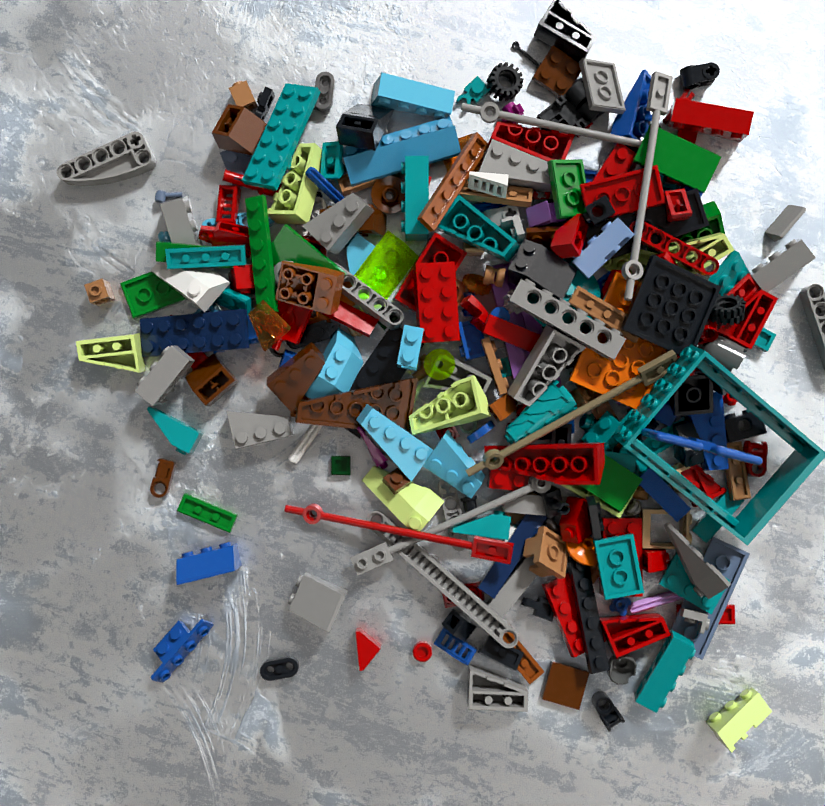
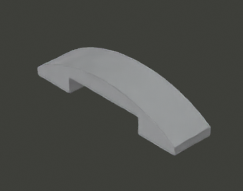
M526 494L503 504L502 512L546 516L543 497L539 495ZM562 496V501L566 502L568 497Z

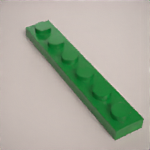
M258 195L245 198L257 313L264 315L276 313L279 310L278 301L275 300L276 283L266 196Z

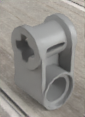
M512 205L482 212L499 227L500 220L506 218L508 212L515 214L514 216L520 215L519 209Z

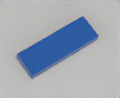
M650 467L639 475L643 479L639 485L676 522L691 510Z

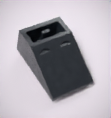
M356 104L342 113L336 125L339 145L376 151L394 109Z

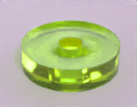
M442 348L430 351L424 360L425 372L435 380L448 378L455 369L453 355L448 350ZM442 361L443 367L438 368L436 362Z

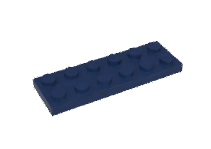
M247 309L140 319L142 357L162 356L163 350L171 345L178 346L186 354L250 348Z

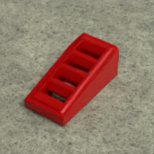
M219 185L216 223L226 221L236 224L242 190L238 185ZM227 194H233V197H227ZM232 201V204H225V202ZM224 208H232L231 211H224ZM231 215V218H222V216Z

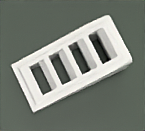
M469 171V189L506 198L508 187L507 174Z

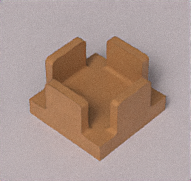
M539 527L535 537L525 540L523 556L526 558L534 556L533 563L535 565L529 566V571L539 577L553 575L558 579L565 578L568 560L566 542L562 541L561 536L547 527Z

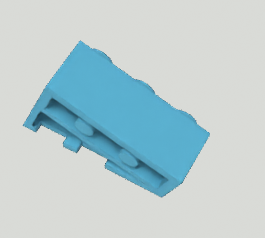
M447 429L423 467L472 499L482 485L486 475L481 470L470 477L465 470L476 463L471 457H468L461 444L455 441L451 436L452 433Z

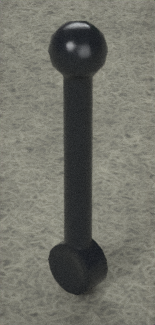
M513 42L512 48L521 52L538 69L541 63H538L520 47L519 42Z

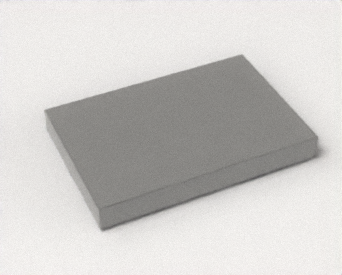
M582 58L579 61L589 110L623 114L626 108L615 63Z

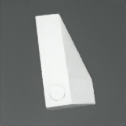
M157 262L151 269V272L203 312L207 311L230 284L229 281L217 272L202 267L167 269V262Z

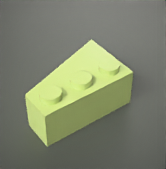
M720 232L684 241L717 260L734 251L726 235ZM676 244L668 246V250L674 254L677 252L678 247ZM688 252L686 260L693 263L695 255L692 252ZM706 261L704 263V269L710 266L712 263ZM676 262L679 267L693 274H697V272Z
M140 333L76 341L79 361L130 370L137 373L146 371L144 357H142Z
M753 688L742 691L737 699L727 702L722 710L711 714L706 723L719 741L732 753L736 749L734 744L740 738L745 740L748 737L746 732L752 726L757 728L772 710L761 695Z

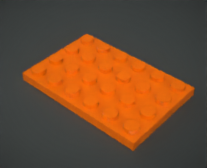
M615 272L603 301L627 313L631 301L624 300L627 280L621 273ZM635 280L633 296L639 284L637 280ZM599 333L597 339L600 343L604 344L606 336L603 333ZM626 338L615 360L610 361L586 347L580 352L568 381L603 395L639 375L637 370L639 367L667 353V350L640 338L636 343ZM641 382L612 398V400L637 409L641 404V399L650 393L654 383L645 387Z

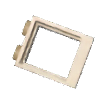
M641 508L638 517L642 518V548L675 549L672 542H650L651 514L668 513L661 508ZM690 511L679 520V532L689 541V545L692 543V535L689 533V526L692 525Z

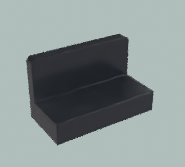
M491 635L487 636L482 649L478 651L479 654L513 671L517 670L524 652L514 647H503Z

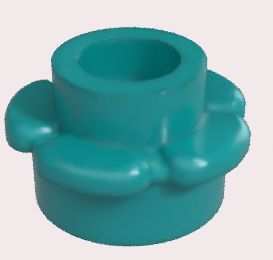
M583 414L580 418L579 427L585 432H588L596 423L594 415Z

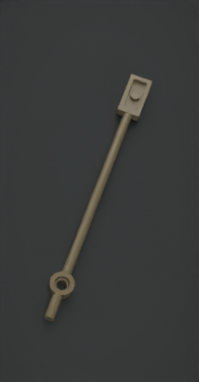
M670 350L637 369L639 375L505 449L501 451L497 449L488 450L483 455V461L466 469V473L470 477L486 467L491 470L497 469L503 464L506 456L641 382L646 387L663 378L667 373L668 367L678 360L676 353Z

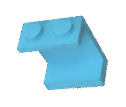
M404 325L397 361L398 368L417 370L424 328Z

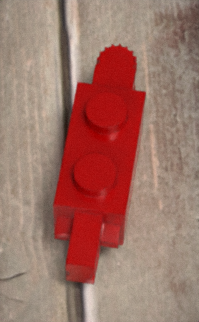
M226 221L218 222L216 227L201 225L198 239L211 243L212 246L245 245L246 257L250 258L251 249L248 227Z

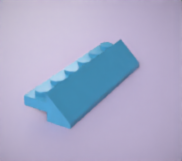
M448 116L383 135L376 151L345 146L343 147L342 156L351 186H355L374 179L401 173V162H405V156H429V164L456 157L460 154L461 149L455 125L453 126L452 120Z

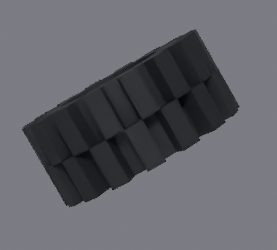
M508 62L504 64L499 63L488 75L486 81L488 83L487 89L491 88L489 93L490 95L492 93L495 94L493 98L496 99L498 96L499 101L503 99L505 101L512 100L522 88L524 78H521L522 72L518 73V67L516 69L513 68L514 64L511 63L508 66ZM504 76L508 78L511 82V87L506 88L502 86L499 82V77Z
M724 293L721 296L718 294L709 320L711 319V322H716L718 325L723 323L725 326L726 323L734 325L735 322L738 324L745 318L746 302L739 295L734 296V294H730L729 296L727 293Z

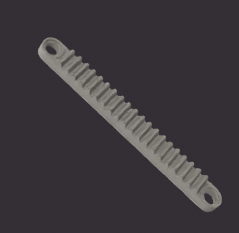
M373 511L366 518V521H371L374 515H379L382 520L381 524L399 527L380 511ZM372 530L382 540L387 542L389 546L410 538ZM418 543L397 552L503 647L513 648L517 645L519 639L517 631ZM506 632L513 633L515 639L512 643H506L503 640V635Z

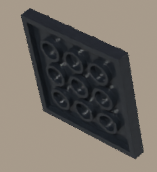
M651 255L620 329L664 350H673L676 355L680 356L682 350L689 347L690 344L697 347L721 287L656 255Z

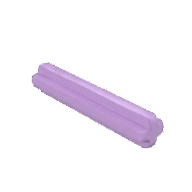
M667 591L632 602L628 608L631 614H636L684 598L672 591Z

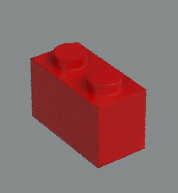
M489 469L488 488L517 490L529 483V476L527 475L524 476L501 469Z

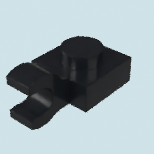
M538 596L537 601L523 597L521 605L534 609L532 615L549 622L553 621L554 613L548 599Z

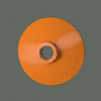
M588 536L579 544L566 542V549L575 561L585 566L597 564L593 544L594 539L591 536Z

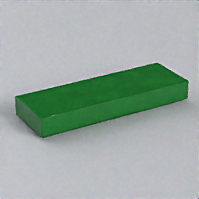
M184 493L177 512L228 533H231L238 514L187 493Z

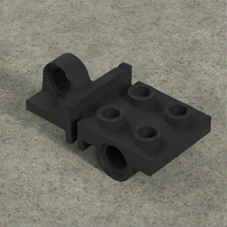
M577 81L564 95H561L553 104L538 114L537 118L586 128L605 112L589 110L583 81ZM541 128V130L551 131V129Z

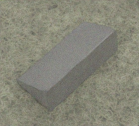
M788 205L765 231V234L774 242L780 240L805 213L806 208Z

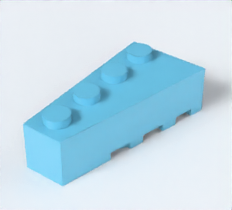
M366 404L357 417V422L412 482L433 452V449Z

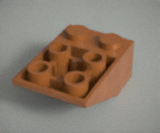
M282 261L275 300L331 315L338 311L345 273L326 267Z

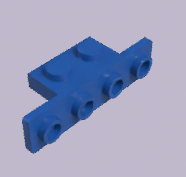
M201 619L190 631L184 622L178 620L153 649L162 661V664L150 678L153 681L162 683L168 680L172 672L183 663L187 655L196 648L197 644L209 633L214 624Z

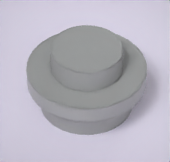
M631 498L624 510L625 515L628 517L638 515L642 508L641 502Z

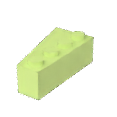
M302 143L298 145L292 157L291 168L281 180L283 184L279 192H275L271 208H267L268 217L277 224H306L310 221L318 187L306 176L305 172L309 167H314L319 173L321 172L322 149L315 143Z

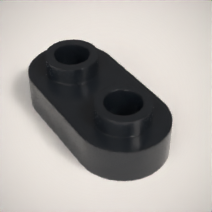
M292 656L267 660L260 668L261 677L267 681L293 677L298 672L299 662ZM291 663L293 668H287L286 664ZM269 666L273 667L274 672H269L267 668Z

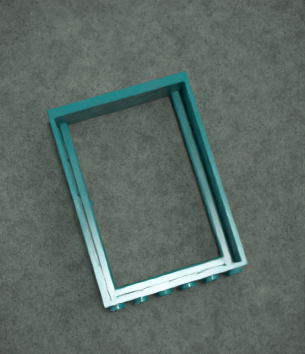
M691 344L682 350L680 358L668 367L667 373L663 378L655 382L653 390L641 399V404L637 409L629 413L627 421L615 430V435L613 436L621 445L747 546L825 458V451L708 352ZM696 367L746 408V412H751L795 449L736 518L637 439L642 429L649 424Z

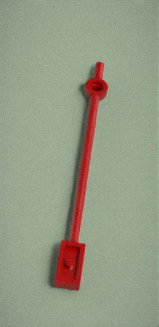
M310 504L306 508L286 505L284 510L286 513L303 516L304 520L309 524H316L320 520H326L472 550L471 557L505 564H511L514 543L480 536H475L473 542L326 513L317 504ZM312 510L316 511L317 515H313Z

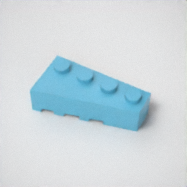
M381 72L374 83L370 105L441 119L452 114L455 91Z

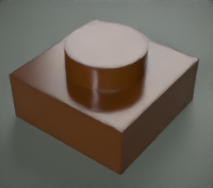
M399 468L387 474L382 480L394 495L410 484V480Z

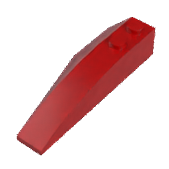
M604 443L528 444L506 456L503 464L497 469L531 476L559 485H600L605 465ZM510 445L484 446V454L491 449L501 451Z

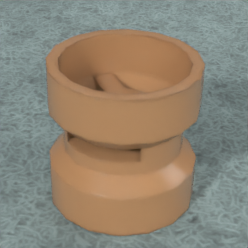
M486 265L483 284H494L496 287L502 288L506 269H495L493 266Z

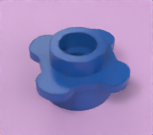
M623 597L614 598L611 600L609 610L611 612L616 611L621 616H625L628 606L631 605V600Z

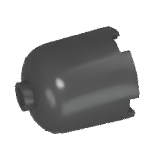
M718 334V338L715 341L697 346L708 352L730 372L733 368H739L748 350Z

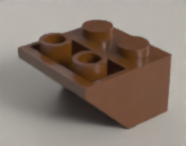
M228 104L213 129L212 135L219 149L253 155L267 123L245 107Z
M214 353L185 377L192 391L205 406L213 405L239 382Z

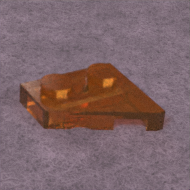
M264 300L248 313L264 351L268 350L291 329V326Z

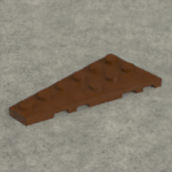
M414 377L300 401L297 403L295 422L357 429L360 426L364 430L356 419L366 404H368L410 433L409 416L413 414L418 378Z

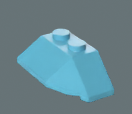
M340 328L335 331L323 353L325 358L324 366L304 395L309 399L349 391L364 363L354 337Z

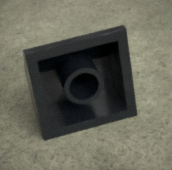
M693 371L669 399L673 415L713 413V380L702 371Z

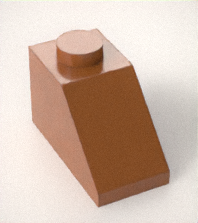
M506 393L491 403L489 410L495 420L501 422L518 409L516 406L518 402Z

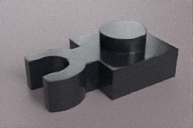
M265 87L264 91L259 93L257 99L259 106L254 113L263 121L275 97L273 90Z

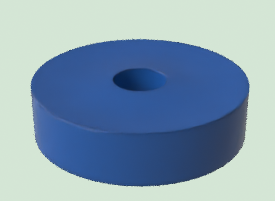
M489 420L466 438L471 444L493 429L495 424L492 420Z

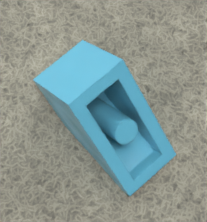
M358 233L346 244L349 272L355 277L359 275L376 252V246Z

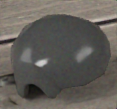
M625 654L616 658L613 655L608 660L610 670H607L612 682L627 684L629 678L636 675L637 664L632 656Z

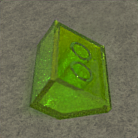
M387 231L354 276L387 300L413 266L418 255L401 239Z

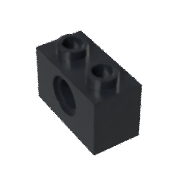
M743 410L742 414L738 416L735 413L724 415L727 443L767 433L765 424L751 412L748 413ZM740 420H743L745 423L743 430L739 428Z

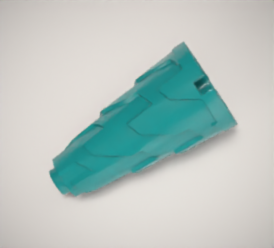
M553 380L543 394L530 407H525L520 415L506 427L504 437L510 444L525 438L578 408L574 407L577 404L563 385L560 388L556 386L559 381Z

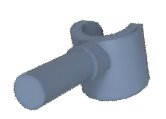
M158 190L155 194V201L163 203L166 197H182V192L169 193Z

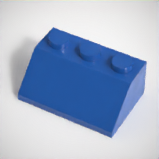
M231 542L219 544L220 548L212 549V546L200 549V553L196 554L193 551L182 553V557L176 560L177 585L236 571L242 566L237 543L231 545Z

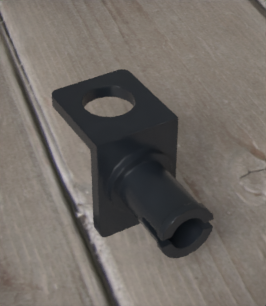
M551 485L550 490L545 493L533 491V493L543 497L547 518L550 519L560 514L566 515L570 512V505L562 501L560 488Z

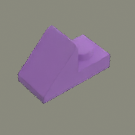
M544 201L525 209L529 228L568 220L556 219L554 202L548 203V201Z

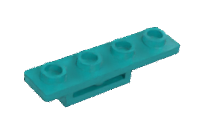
M606 411L582 437L584 443H604V451H613V448L618 444V441L613 438L615 430L627 421L629 413L619 422L611 412Z

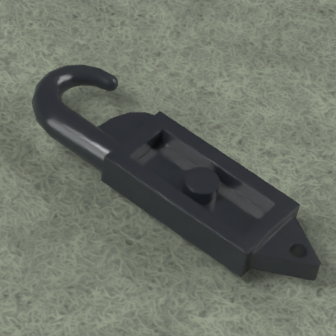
M327 320L316 322L306 326L299 345L290 341L285 342L291 349H298L307 346L311 342L314 344L331 339L340 325L327 322ZM272 337L269 341V350L275 357H282L283 353H278L275 349L271 348L276 338Z

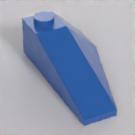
M646 69L642 70L624 102L626 111L623 114L617 115L610 134L643 140L649 127V122L652 120L651 112L646 110L651 75ZM627 146L635 153L638 150L637 147Z

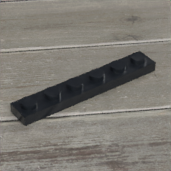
M568 556L567 564L588 672L595 674L610 670L590 567L582 565L571 556Z

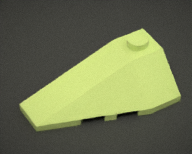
M473 375L455 381L449 389L439 393L437 398L428 404L426 403L411 414L409 421L412 435H418L490 417L491 414L487 397Z

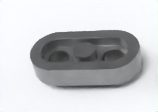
M321 72L317 75L315 87H318L321 92L315 107L319 111H328L333 105L335 80L331 73ZM325 81L329 82V85L323 86L322 84ZM321 100H326V104H320Z

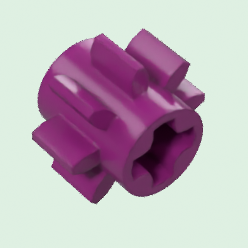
M510 102L501 109L509 113L524 114V109L520 103L516 105L514 102ZM502 119V121L506 123L518 124V122Z

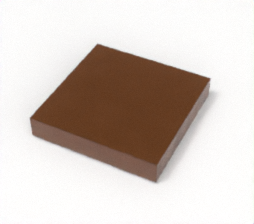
M551 661L541 698L579 710L589 672Z

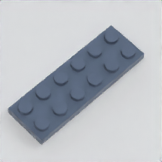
M715 537L711 538L704 553L703 561L716 567L725 578L731 580V585L726 588L712 615L689 601L683 600L682 608L708 615L710 625L704 634L697 632L698 620L696 624L684 621L685 617L680 615L681 607L669 631L673 630L692 640L696 649L694 656L701 660L705 656L750 553Z

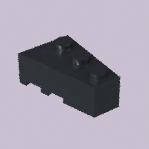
M553 0L539 21L534 36L551 47L554 45L579 63L582 58L588 56L597 37L582 21L579 22L574 17L573 11L570 8H566L560 0Z

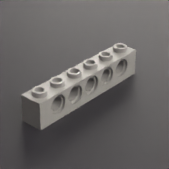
M521 279L518 282L508 303L610 361L615 360L626 338L622 337V332L614 328L611 330L606 328L603 321L597 318L592 320L587 317L588 313L569 307L571 305L569 302L561 298L560 300L552 297L553 293L546 289L539 290L535 287L536 284L528 279H525V281ZM529 294L537 296L536 304L528 302L527 296ZM546 304L554 306L555 311L553 314L545 311ZM563 314L571 315L572 321L570 324H566L563 321ZM582 323H585L589 326V332L587 334H584L580 331V325ZM599 333H603L606 336L604 344L600 343L597 339Z

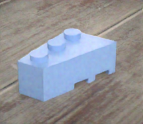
M618 217L612 223L609 221L601 228L603 232L598 237L594 235L587 242L589 246L584 251H581L580 256L573 257L572 264L587 280L635 235Z

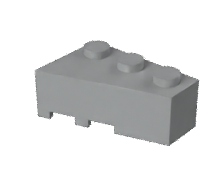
M802 239L791 240L781 252L777 251L769 256V261L764 265L760 263L752 269L753 273L751 276L760 289L769 292L816 258Z
M469 665L467 696L469 710L528 712V690L526 686Z

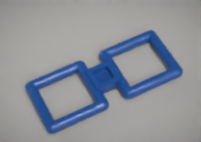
M644 428L641 431L643 436L657 441L698 451L703 450L718 456L755 465H761L763 462L761 457L718 446L709 441L693 437L685 438Z

